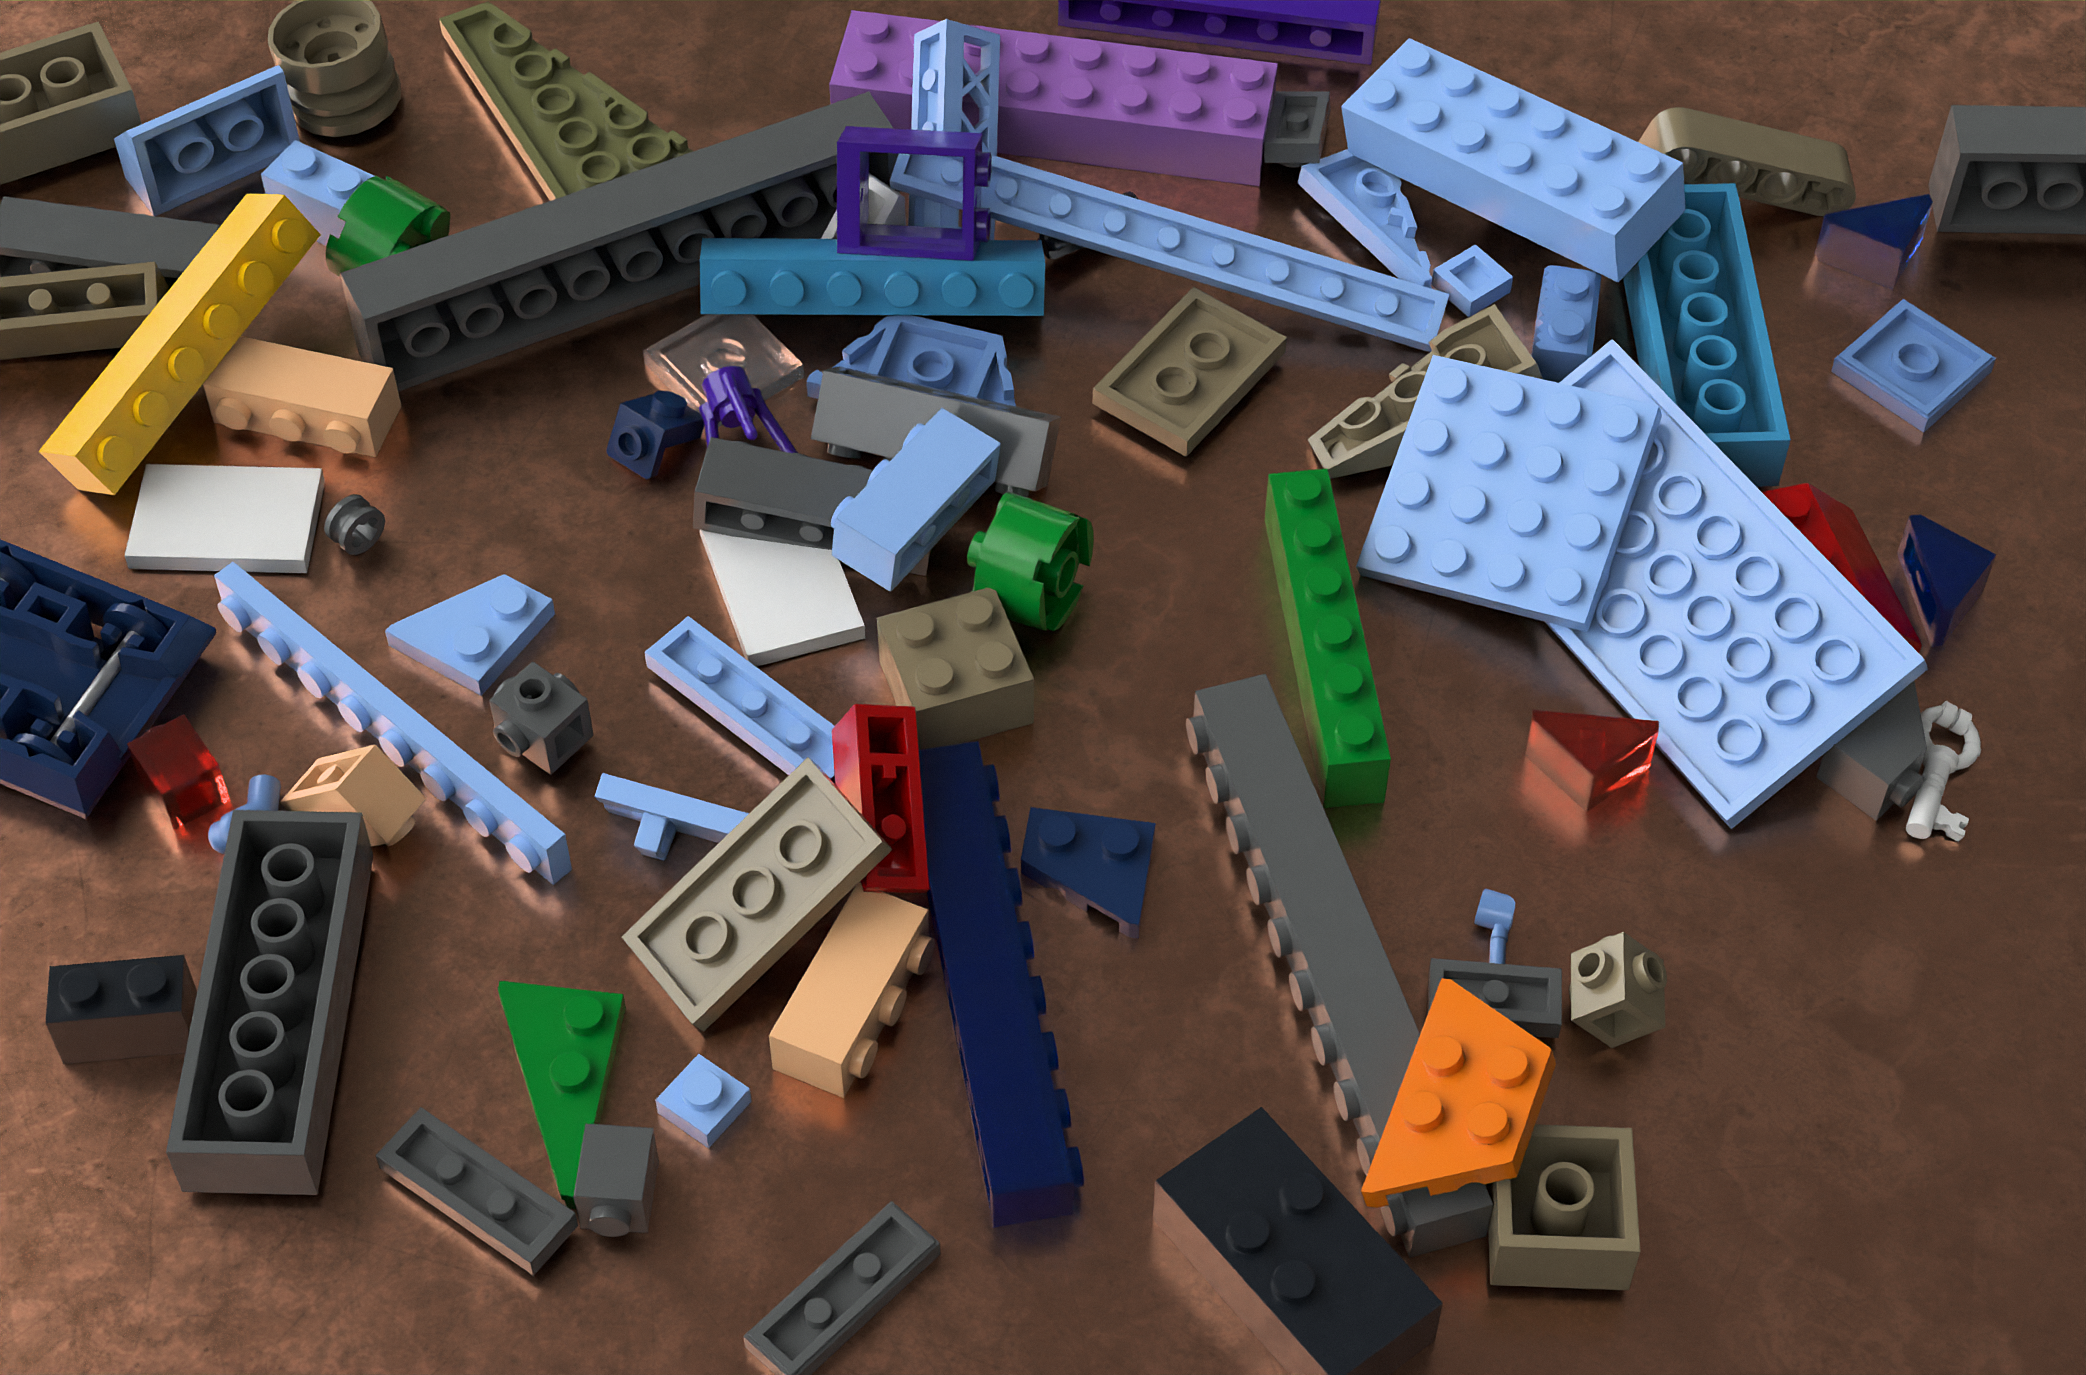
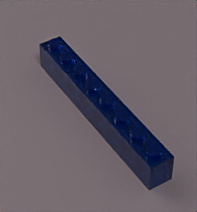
M978 741L919 750L929 879V890L926 892L992 1226L995 1228L1073 1215L1074 1188L1084 1187L1082 1161L1078 1146L1066 1148L1062 1129L1071 1128L1070 1107L1065 1088L1054 1089L1050 1075L1051 1071L1059 1070L1057 1047L1053 1031L1041 1032L1038 1015L1046 1014L1044 987L1040 975L1029 977L1026 960L1034 959L1033 938L1029 921L1017 922L1014 907L1022 906L1023 904L1022 890L1017 867L1006 869L1003 854L1011 853V841L1006 816L995 817L992 802L1000 801L996 768L994 764L983 765Z

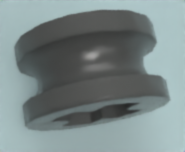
M353 494L343 498L332 508L326 518L324 530L326 536L335 543H339L340 547L349 555H358L370 549L380 538L385 526V517L376 507L370 506V503L361 495Z

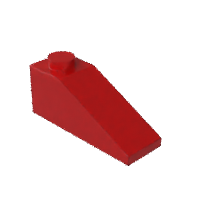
M854 704L832 729L835 785L893 849L861 880L863 892L926 893L929 890L915 707Z

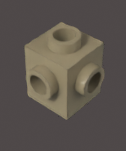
M1625 932L1604 937L1595 944L1571 953V983L1569 985L1571 1021L1611 1048L1665 1028L1664 987L1667 983V973L1664 960Z

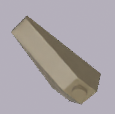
M1495 304L1443 330L1429 341L1432 351L1410 368V366L1402 363L1389 373L1392 383L1374 398H1358L1307 439L1323 469L1328 468L1330 479L1393 465L1433 355L1543 379L1536 361Z

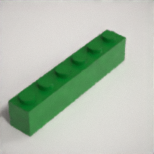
M1328 468L1268 474L1265 524L1323 808L1384 803L1391 757Z

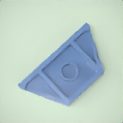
M887 315L874 325V329L870 334L857 338L842 350L843 360L834 366L1016 406L1011 372L1007 368V354L1002 335L914 315ZM819 370L811 373L806 381L808 397L816 399L819 397L823 373Z

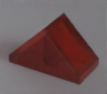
M1533 710L1525 756L1585 812H1588L1650 768L1659 732V721Z

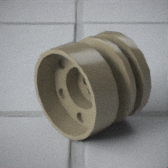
M296 0L279 12L270 25L268 45L275 66L279 65L284 71L294 118L299 126L317 135L330 137L347 136L375 127L392 114L401 99V82L395 70L394 58L388 50V38L381 15L372 1Z

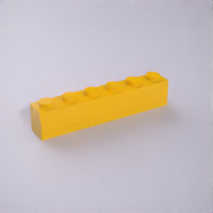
M247 193L39 452L78 490L115 495L321 234L285 195Z

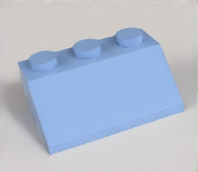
M279 65L132 128L114 138L125 178L153 216H158L269 166L294 140L300 142L284 71Z

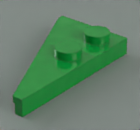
M499 981L498 993L510 1029L514 1048L524 1075L538 1127L542 1134L561 1200H565L566 1207L576 1209L573 1195L585 1124H600L626 1010L624 994Z

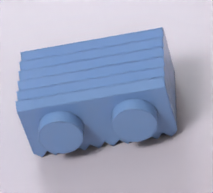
M1550 265L1544 269L1531 354L1538 365L1543 380L1559 383L1592 356L1601 275L1592 270Z

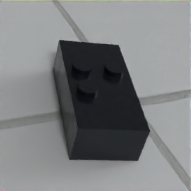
M1262 1107L1155 1180L1154 1222L1290 1375H1390L1435 1341L1443 1305L1441 1300Z

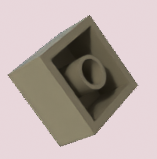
M988 587L877 617L879 662L896 705L915 707L919 755L1034 723V678L996 590Z
M1535 1124L1517 1177L1486 1184L1487 1191L1493 1202L1488 1226L1490 1285L1629 1290L1640 1255L1632 1128Z

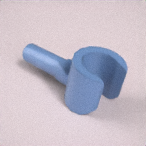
M1484 889L1474 924L1493 930L1490 938L1489 963L1506 964V943L1508 942V934L1513 924L1516 903L1509 895Z

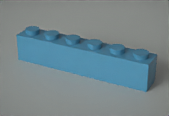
M702 238L700 253L701 314L1044 316L1045 257L1042 240H989V242H981L974 260L968 261L837 253V239Z

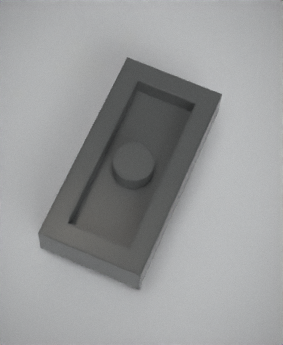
M1276 91L1264 140L1265 163H1281L1286 167H1302L1308 163H1320L1331 112L1330 91Z
M1431 958L1428 971L1427 1015L1441 978L1451 979L1531 1035L1559 1038L1562 1026V968Z

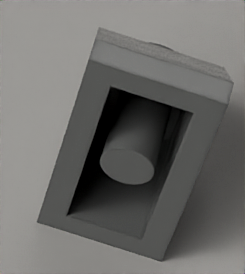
M1915 681L1910 683L1824 753L1816 776L1876 821L1892 805L1896 804L1899 807H1904L1915 796L1924 780V777L1918 774L1927 746Z

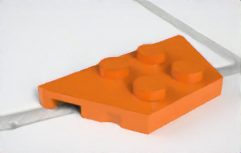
M1441 978L1361 1190L1366 1206L1373 1208L1388 1206L1387 1195L1427 1187L1430 1196L1456 1191L1468 1183L1488 1184L1516 1178L1556 1066L1552 1049L1451 979Z

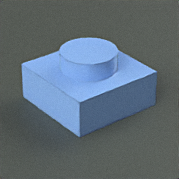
M1475 244L1433 269L1431 285L1438 291L1448 293V300L1466 316L1470 317L1509 294L1512 288L1513 276Z
M698 1054L656 1099L658 1114L707 1148H710L752 1101L749 1087Z

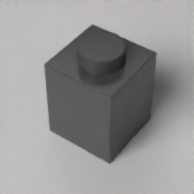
M585 1124L573 1195L580 1229H591L597 1234L609 1237L623 1236L628 1232L648 1233L659 1164L653 1128Z

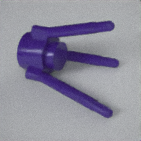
M738 366L723 367L710 373L704 379L702 387L707 402L699 407V411L705 424L707 448L711 437L719 438V422H722L723 426L727 428L741 426L749 440L756 439L758 433L752 420L756 413L782 452L798 453L766 406L760 389L751 387L746 371Z

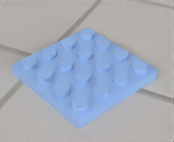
M1433 355L1358 559L1357 570L1361 576L1588 632L1662 418L1660 405Z

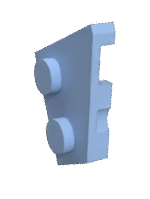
M503 574L391 624L385 630L388 646L482 696L555 615L551 598Z

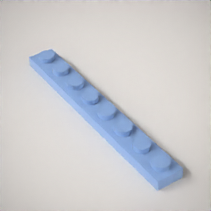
M231 562L214 575L222 600L218 603V609L225 621L234 630L242 632L246 629L257 639L261 649L270 660L277 665L285 662L293 668L303 685L312 695L317 698H322L325 695L338 706L341 715L353 729L358 732L366 729L379 740L383 751L395 764L401 767L408 764L418 772L427 789L437 799L446 801L449 798L463 810L467 821L479 834L488 837L490 834L494 835L506 846L510 857L521 869L528 873L536 870L552 885L556 884L572 870L565 833L236 563Z

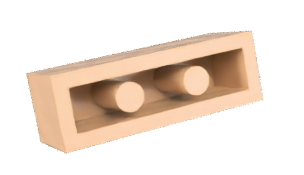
M240 336L203 383L214 423L223 424L235 430L246 429L278 436L287 441H302L330 447L342 453L353 452L372 457L377 456L401 408L393 368Z
M861 883L855 886L769 1034L773 1070L842 1098L845 1097L856 1076L863 1079L868 1074L876 1057L878 1042L876 1040L885 1024L893 1026L897 1022L906 1001L907 991L905 988L913 973L922 975L931 960L935 940L929 937L928 909L884 892H863Z

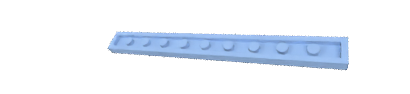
M898 154L890 178V188L962 210L963 157ZM991 155L992 172L990 186L981 187V207L990 208L991 219L1423 351H1432L1429 341L1438 334L1449 298L1448 293Z

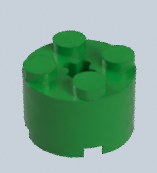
M379 176L371 177L362 183L343 205L338 218L346 223L339 239L331 234L329 236L325 255L326 265L330 272L341 278L340 273L447 237L450 228V212L443 206L391 177L386 176L387 180Z
M1006 492L998 503L995 517L987 533L978 531L969 546L967 563L969 566L976 568L972 592L985 588L996 590L1009 620L1036 629H1049L1052 631L1059 629L1075 608L1084 585L1074 582L1079 563L1090 567L1094 546V532L1091 521L1075 513Z

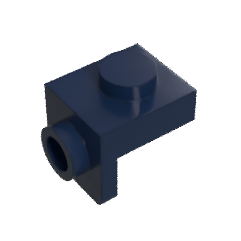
M656 391L651 395L620 403L606 450L607 454L645 479L656 477L666 448L701 438L705 426L702 416L699 412L687 406L688 403L682 396L669 391Z

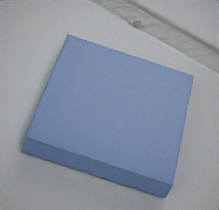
M1902 299L1834 359L1831 372L1924 433L1992 372L1996 358L1905 299Z

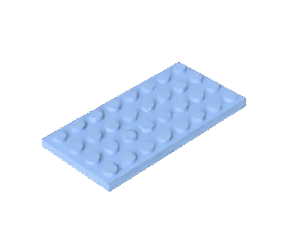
M1612 339L1559 383L1660 405L1662 418L1588 632L1548 622L1545 623L1732 829L1831 749L1834 744L1842 740L1928 670L1925 659Z

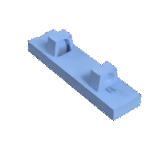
M602 773L594 796L599 802L604 804V808L609 813L641 821L634 847L642 855L663 861L666 859L676 831L719 843L749 814Z

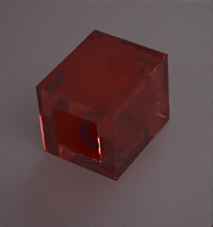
M184 714L164 725H158L149 729L142 736L127 743L140 781L173 830L230 801L219 764Z

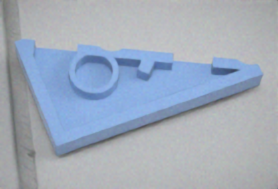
M1348 149L1320 159V163H1308L1301 167L1298 184L1398 279L1432 289L1431 283L1433 278L1429 273L1431 265L1426 251L1418 250L1414 238L1417 225L1408 199L1400 190L1402 184L1400 177L1348 152Z

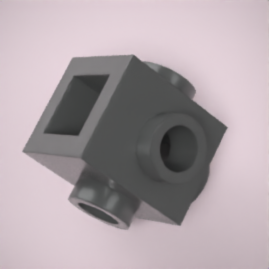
M533 661L517 676L506 679L489 700L495 726L493 734L501 747L515 757L525 756L550 775L594 736L588 699L579 693L576 686L566 676L560 673L552 675Z

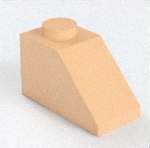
M374 744L318 758L284 796L280 804L287 811L362 813L372 847L382 844L391 846L400 841L414 826L415 819L412 815L425 801L426 797Z

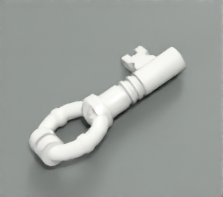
M1945 701L1942 705L1930 707L1921 712L1927 746L1922 761L1925 766L1922 774L1924 780L1916 793L1906 825V831L1912 837L1926 839L1930 837L1932 829H1941L1945 831L1947 837L1959 842L1965 835L1966 830L1964 828L1968 825L1969 818L1957 812L1952 814L1940 803L1949 774L1955 772V770L1967 768L1976 761L1981 753V741L1979 732L1971 721L1972 714L1961 708L1958 709L1957 706ZM1933 722L1944 728L1949 727L1950 731L1964 736L1965 744L1961 754L1957 755L1948 746L1933 744L1929 734Z

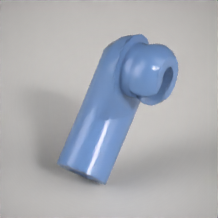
M266 774L252 777L248 786L247 804L234 810L278 811L281 789L280 781L274 776ZM233 810L224 814L220 821L214 822L208 831L210 845L221 854L225 853Z

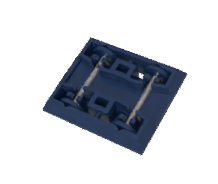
M0 539V784L87 819L216 635V628L178 610ZM91 623L102 627L100 631L101 639L94 637Z

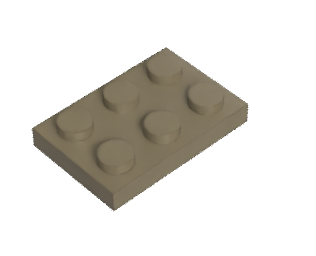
M1193 287L1093 388L1092 404L1187 457L1286 353L1287 337Z

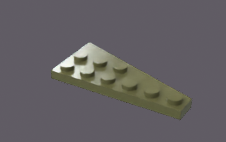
M489 1L439 18L443 37L550 201L694 152L688 148L686 138L674 130L667 133L649 121L648 112L591 72L583 75L570 65V58L556 48L549 51L532 38V31Z

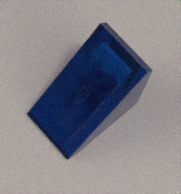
M1929 194L1825 214L1815 255L1820 262L1893 290L1922 241L1933 200Z
M1921 514L1910 515L1897 555L1930 646H1943L1983 593L1996 554Z

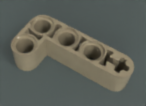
M1682 107L1666 109L1657 114L1638 141L1645 146L1683 162L1684 184L1736 183L1739 198L1828 217L1847 211L1856 199L1847 151L1843 146L1834 142Z

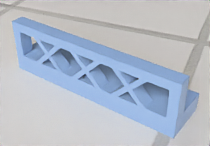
M945 19L914 34L911 130L982 133V152H991V155L997 156L999 34L949 19ZM964 42L981 47V69L976 74H974L964 59ZM967 92H969L979 107V122L974 127L962 111V97ZM909 194L908 226L962 229V227H958V208ZM991 219L989 240H994L995 220Z

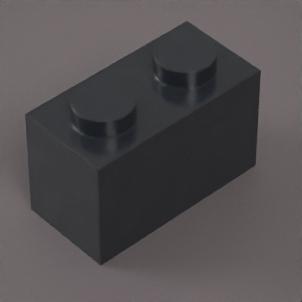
M184 955L50 966L45 1024L63 1064L184 1054L186 1052L197 989Z

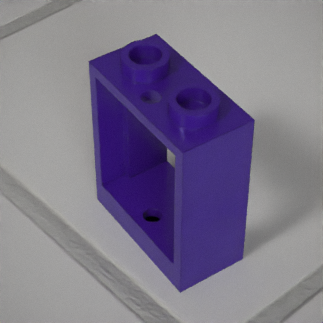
M846 126L837 141V253L973 261L981 242H989L991 228L990 208L981 207V187L990 186L992 172L991 152H982V133ZM869 152L963 157L962 229L869 224Z

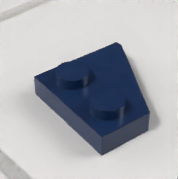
M1030 807L1021 855V874L1045 888H1054L1060 891L1067 901L1085 912H1088L1091 907L1099 910L1119 922V932L1129 938L1139 939L1156 823Z

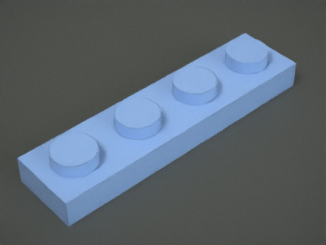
M687 616L645 651L646 665L650 670L786 774L790 775L809 757L835 784L832 729L835 726L691 617Z

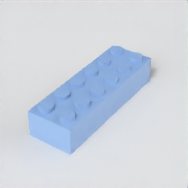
M1410 38L1341 106L1348 152L1616 282H1619L1685 211L1683 162Z

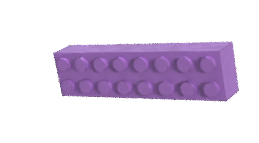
M852 10L829 84L830 104L869 91L894 129H911L914 34L941 21ZM969 25L1000 35L997 153L1260 187L1265 161L1264 140L1276 94L1278 63ZM964 42V59L974 74L981 69V47ZM967 92L962 97V111L974 127L979 122V107L969 92Z

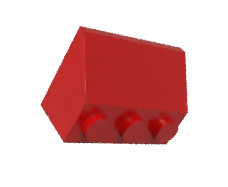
M1808 482L1762 492L1892 627L1920 653L1922 644L1853 510Z

